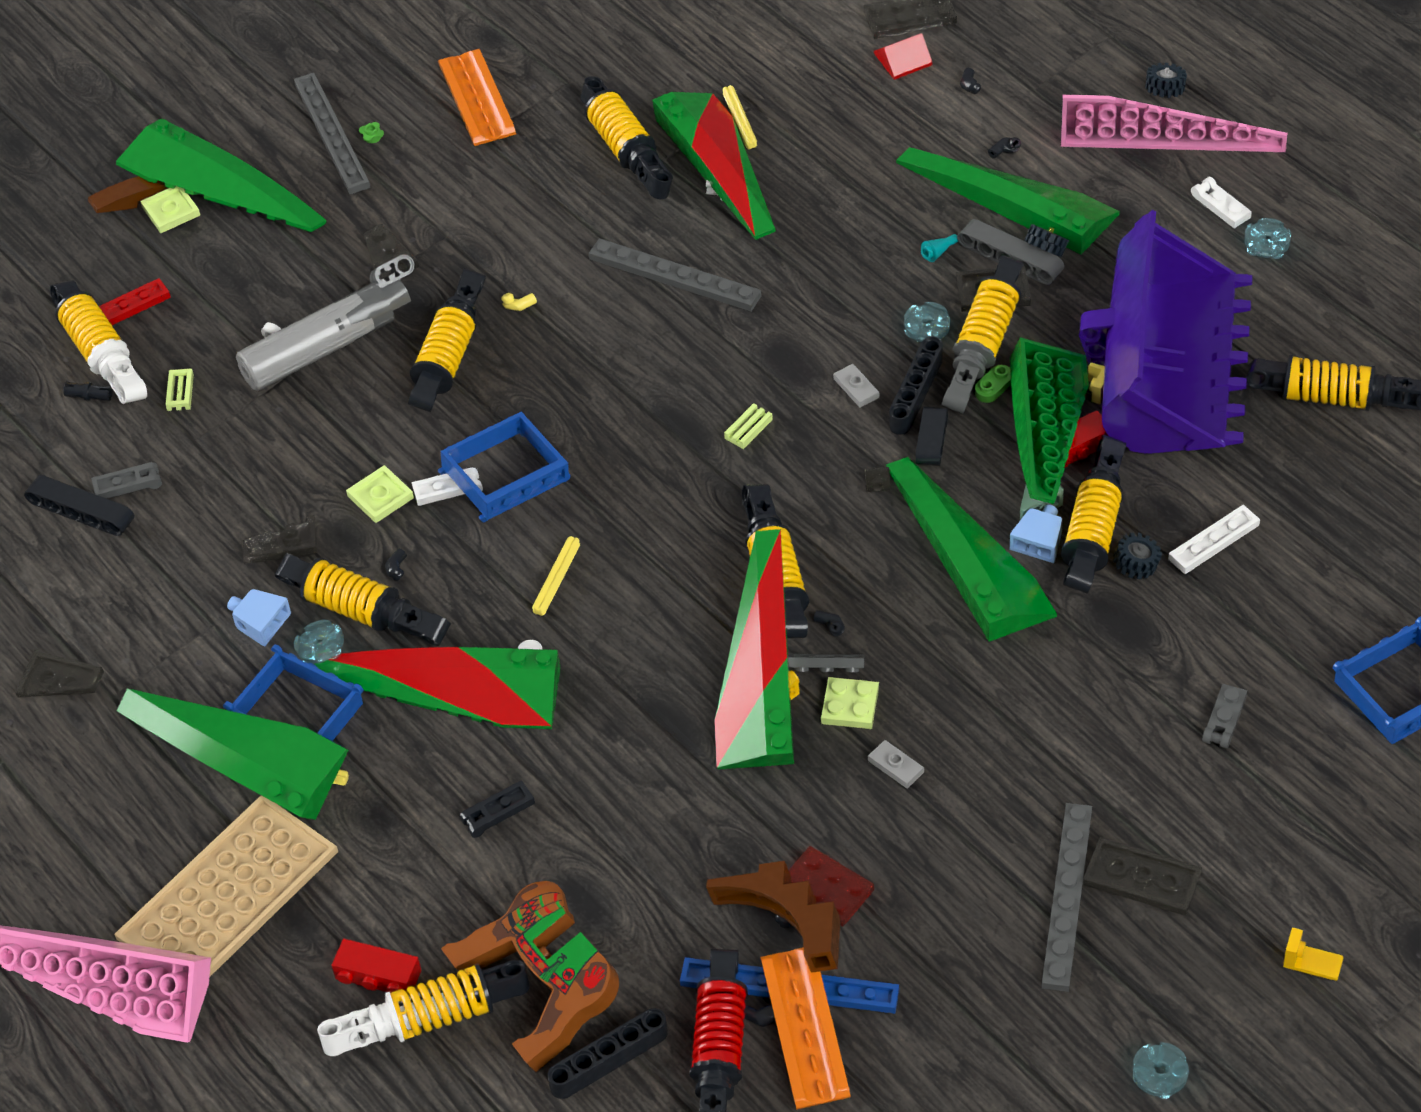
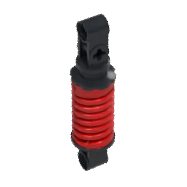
M711 949L710 977L702 979L696 986L697 1006L694 1027V1050L689 1075L697 1083L695 1094L700 1098L699 1112H726L727 1101L734 1096L733 1086L737 1085L742 1079L741 1049L744 1036L745 999L748 996V988L743 982L736 979L739 950Z

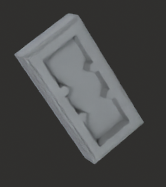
M854 364L833 374L834 380L859 408L879 398V391Z
M886 740L868 755L870 763L905 788H909L924 773L923 766Z

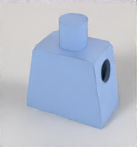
M1045 505L1043 511L1033 508L1029 509L1010 534V550L1054 563L1062 535V518L1057 516V508L1053 505Z
M255 589L250 590L243 600L236 596L231 597L227 608L233 611L232 616L237 629L264 647L291 614L287 598Z

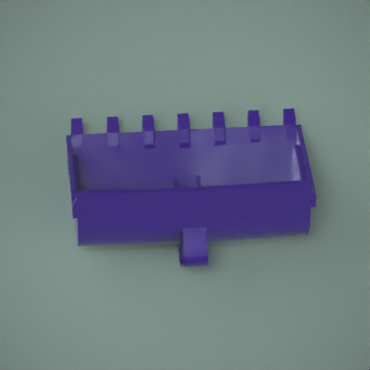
M1151 210L1135 223V227L1119 243L1110 308L1086 311L1081 315L1079 337L1088 363L1105 366L1102 425L1110 437L1126 442V447L1130 451L1138 453L1192 451L1243 443V432L1227 431V418L1244 416L1245 405L1228 404L1229 391L1246 389L1247 387L1246 378L1230 377L1231 365L1248 362V352L1232 351V339L1248 337L1250 328L1244 325H1233L1234 313L1251 311L1250 300H1235V288L1252 285L1253 277L1248 274H1236L1231 269L1155 223L1156 211Z

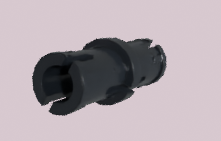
M65 382L63 393L66 397H80L88 401L91 399L110 401L113 389L111 386L92 385L91 382H86L85 384Z

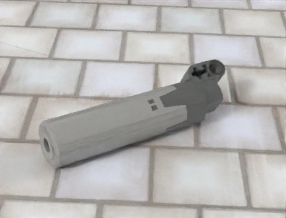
M401 255L371 271L369 278L371 284L238 351L236 360L245 381L253 390L259 391L393 322V310L411 302L409 293L400 279L409 275L414 270L415 264L413 259L408 255ZM398 261H402L406 265L405 272L398 269ZM390 270L391 275L384 279H379L378 276Z

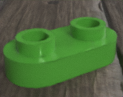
M997 365L985 374L975 385L976 398L984 403L995 401L1011 385L1010 367Z

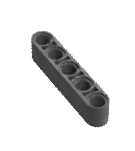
M972 219L957 236L959 243L963 247L999 263L1002 255L1023 262L1020 273L1045 285H1050L1065 267L1063 261L1058 256L976 219Z

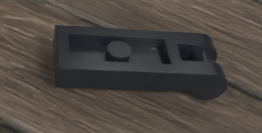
M520 780L464 810L459 818L464 825L469 827L468 831L471 836L477 838L485 830L535 804V800L523 781ZM482 815L483 818L477 821L476 818Z

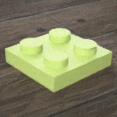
M181 187L168 188L140 201L142 208L160 233L200 216L198 207L190 196L185 193V189Z
M385 465L346 490L347 496L375 523L414 498L413 491Z
M828 677L821 724L872 729L879 682Z

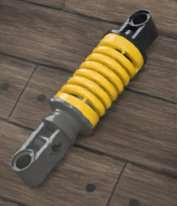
M1002 255L994 273L995 276H986L980 280L977 295L968 312L965 324L959 334V339L953 346L954 356L956 357L953 362V368L956 372L950 386L947 388L941 406L963 414L971 396L970 393L975 380L984 376L985 369L994 366L1001 341L1004 339V334L1010 324L1016 304L1019 303L1022 296L1020 289L1014 283L1018 279L1024 264L1023 262Z

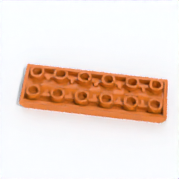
M480 49L438 60L474 146L516 135L514 124Z
M804 947L761 957L796 1110L850 1098L849 1086L821 972L811 973L804 956Z

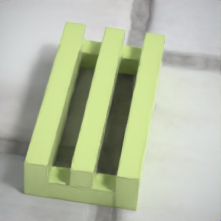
M192 369L169 370L166 396L167 411H172V407H176V410H181V407H185L186 410L191 409L194 378ZM175 376H179L177 399L173 401ZM187 376V379H186V389H185V399L182 400V397H183V387H184V377Z
M753 403L724 432L725 439L744 449L773 420L772 413L767 412L766 414L765 409H757V405ZM759 418H762V419L752 428V425H753ZM745 432H748L741 440L739 439Z

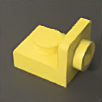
M1090 363L1088 366V381L1091 382L1089 391H1092L1091 402L1101 404L1103 401L1105 366Z

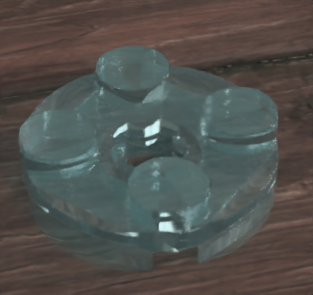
M1262 218L1256 224H1249L1245 230L1244 243L1250 255L1279 259L1283 257L1284 252L1290 247L1291 231L1289 228L1287 230L1284 227V223L1279 220Z
M924 302V305L917 307V304L913 305L904 315L905 334L920 342L930 336L942 339L947 335L951 327L948 311L938 303ZM928 320L931 321L930 324H924V323H923V322H927Z
M319 620L310 623L304 628L305 632L301 637L298 634L295 638L294 649L299 658L306 663L313 664L339 657L344 643V634L339 625L332 624L330 620Z
M1160 1042V1045H1145L1134 1057L1133 1081L1144 1092L1158 1096L1161 1099H1168L1172 1094L1179 1092L1188 1080L1189 1067L1186 1062V1056L1178 1047L1170 1043ZM1162 1065L1166 1067V1073L1164 1074L1156 1073L1155 1068H1153L1155 1066L1160 1068Z

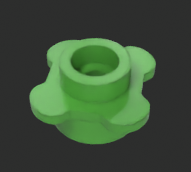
M378 122L369 123L359 128V132L363 134V139L367 143H376L384 135V131L380 130Z

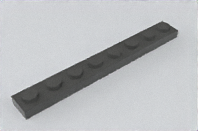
M315 73L295 78V86L349 194L370 188L369 180Z
M600 238L589 252V260L751 312L762 296L760 289Z
M1066 803L1042 989L1069 992L1092 816V806Z

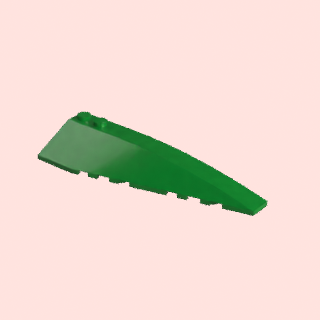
M162 118L146 126L116 160V165L149 182L157 183L161 181L165 183V187L172 189L176 186L185 189V193L191 195L203 194L204 199L236 209L239 206L245 207L248 213L256 214L261 212L267 214L268 219L274 221L283 219L286 220L287 225L313 232L326 224L325 218L259 170L214 144Z
M911 147L896 160L897 164L1028 229L1033 224L1069 240L1066 248L1080 255L1120 213V211L1080 192Z
M1020 337L1010 356L1014 421L1022 470L1030 498L1054 504L1078 425L1077 422L1081 414L1085 394L1089 387L1086 355Z
M909 457L886 464L889 474L989 642L1057 617L1055 609L1036 578Z
M128 688L117 709V712L183 752L302 818L316 820L349 751L309 728Z

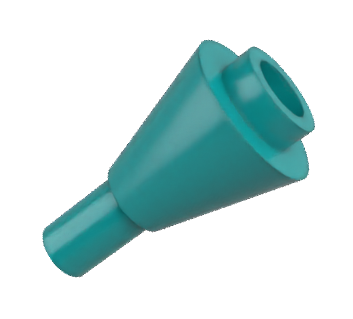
M953 234L947 238L922 242L921 254L923 258L929 262L936 261L949 246L958 242L957 235Z

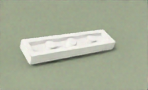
M1242 505L1171 551L1168 559L1186 574L1258 527L1260 519Z

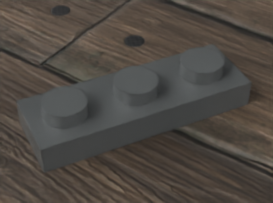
M789 654L788 663L789 667H794V671L806 672L809 671V668H819L820 672H833L834 668H844V672H859V668H864L865 655Z

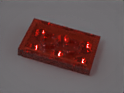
M809 846L789 869L792 878L791 883L810 882L816 898V904L834 901L842 927L874 891L873 883L812 846Z

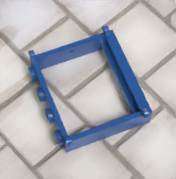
M522 412L441 450L442 467L438 469L440 475L448 474L480 510L482 515L479 516V519L483 523L570 479L568 462ZM520 433L521 436H524L549 465L485 496L458 463Z
M1421 616L1416 619L1415 624L1409 627L1405 626L1395 635L1383 638L1378 644L1371 648L1363 649L1351 659L1337 661L1333 665V669L1336 672L1335 683L1391 744L1421 729V704L1393 719V717H1389L1353 676L1415 642L1421 648Z
M274 644L271 651L275 652V654L233 704L226 701L223 705V708L228 711L247 715L249 710L280 673L286 670L345 699L318 732V734L333 741L363 704L361 697L363 688L359 684L347 683L331 672L326 673L318 669L313 663L299 660L294 654H287L282 651L280 646Z

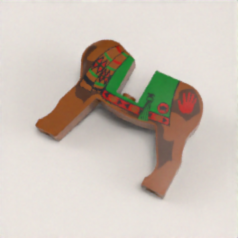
M550 881L534 882L527 885L517 894L506 914L500 919L475 930L461 941L447 943L441 948L458 971L472 967L476 963L482 969L518 951L529 969L552 990L536 1029L529 1036L517 1039L512 1044L524 1061L535 1072L564 1050L585 1022L606 1010L615 999L619 988V977L615 968L581 932L553 955L545 948L575 923L574 916L568 910L564 892L557 884Z

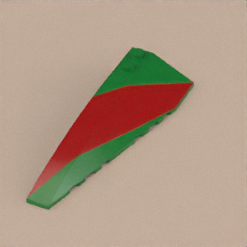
M670 92L653 99L657 123L703 178L711 184L713 190L756 240L776 232L733 116L713 93Z
M781 529L755 532L715 716L717 770L794 764Z
M476 647L404 648L318 656L313 659V664L318 669L326 673L331 672L347 683L359 684L364 691L375 693L377 697L386 699L388 696L396 698L397 702L433 711L441 709L448 711L450 715L458 716L461 714L471 717L474 721L482 722L485 720L493 722L494 726L503 728L552 729L561 669L558 650Z

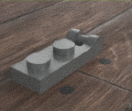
M155 462L91 478L95 495L106 499L145 488L157 489L162 485L161 477L158 475L159 468Z
M1222 684L1208 725L1205 728L1202 742L1208 744L1211 742L1218 743L1220 747L1228 749L1248 690Z

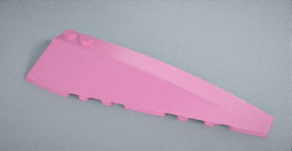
M1063 95L1061 147L1286 152L1287 133L1112 96Z
M0 925V965H2V968L8 971H15L31 982L36 981L42 984L44 988L77 1004L82 1003L98 1014L107 1015L113 1018L112 1021L132 1027L133 1031L137 1033L187 1043L191 1041L209 985L210 957L103 939Z

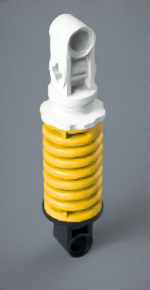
M74 280L51 285L50 296L53 303L57 306L55 317L91 367L90 370L95 374H101L109 382L122 404L146 399V385L131 365L127 344L121 340L97 305L94 296L89 292L80 291Z
M510 960L504 964L482 970L480 965L476 963L472 967L459 970L457 978L453 973H450L446 979L441 976L437 978L436 982L429 980L426 985L419 983L416 989L410 986L407 988V992L403 989L391 993L387 992L385 993V1003L378 1006L372 1004L368 1008L323 1021L318 1026L317 1031L324 1053L329 1056H337L343 1052L364 1047L377 1041H385L386 1037H391L392 1035H396L400 1042H404L406 1039L415 1037L414 1035H421V1026H423L426 1032L432 1031V1023L436 1029H440L442 1027V1019L444 1024L449 1026L452 1024V1016L455 1022L462 1021L461 1013H463L466 1019L472 1017V1011L476 1016L493 1013V1003L521 996L530 989L525 964L521 960ZM355 1019H357V1020H358V1023H359V1025H357V1026H356ZM360 1032L362 1033L363 1039H360Z

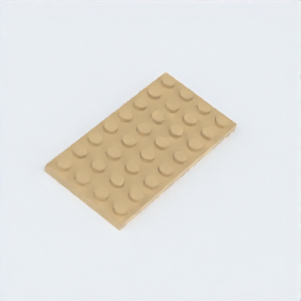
M260 796L114 934L116 940L122 943L210 957L211 976L338 853L337 846L278 804Z

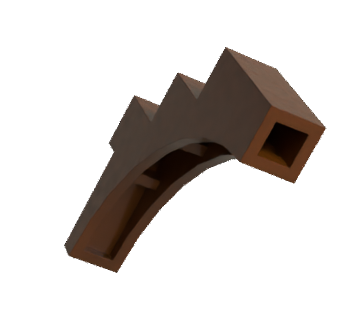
M785 861L759 864V870L756 873L707 880L706 888L714 905L741 904L759 907L785 918L793 925L803 938L804 956L811 973L838 969L840 917L834 901L816 904V898L810 882L791 883L792 878Z

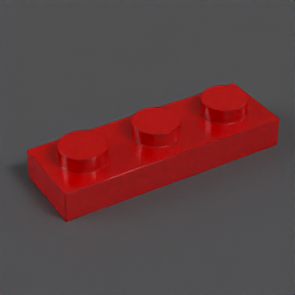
M158 278L99 307L111 325H114L171 298L166 286Z

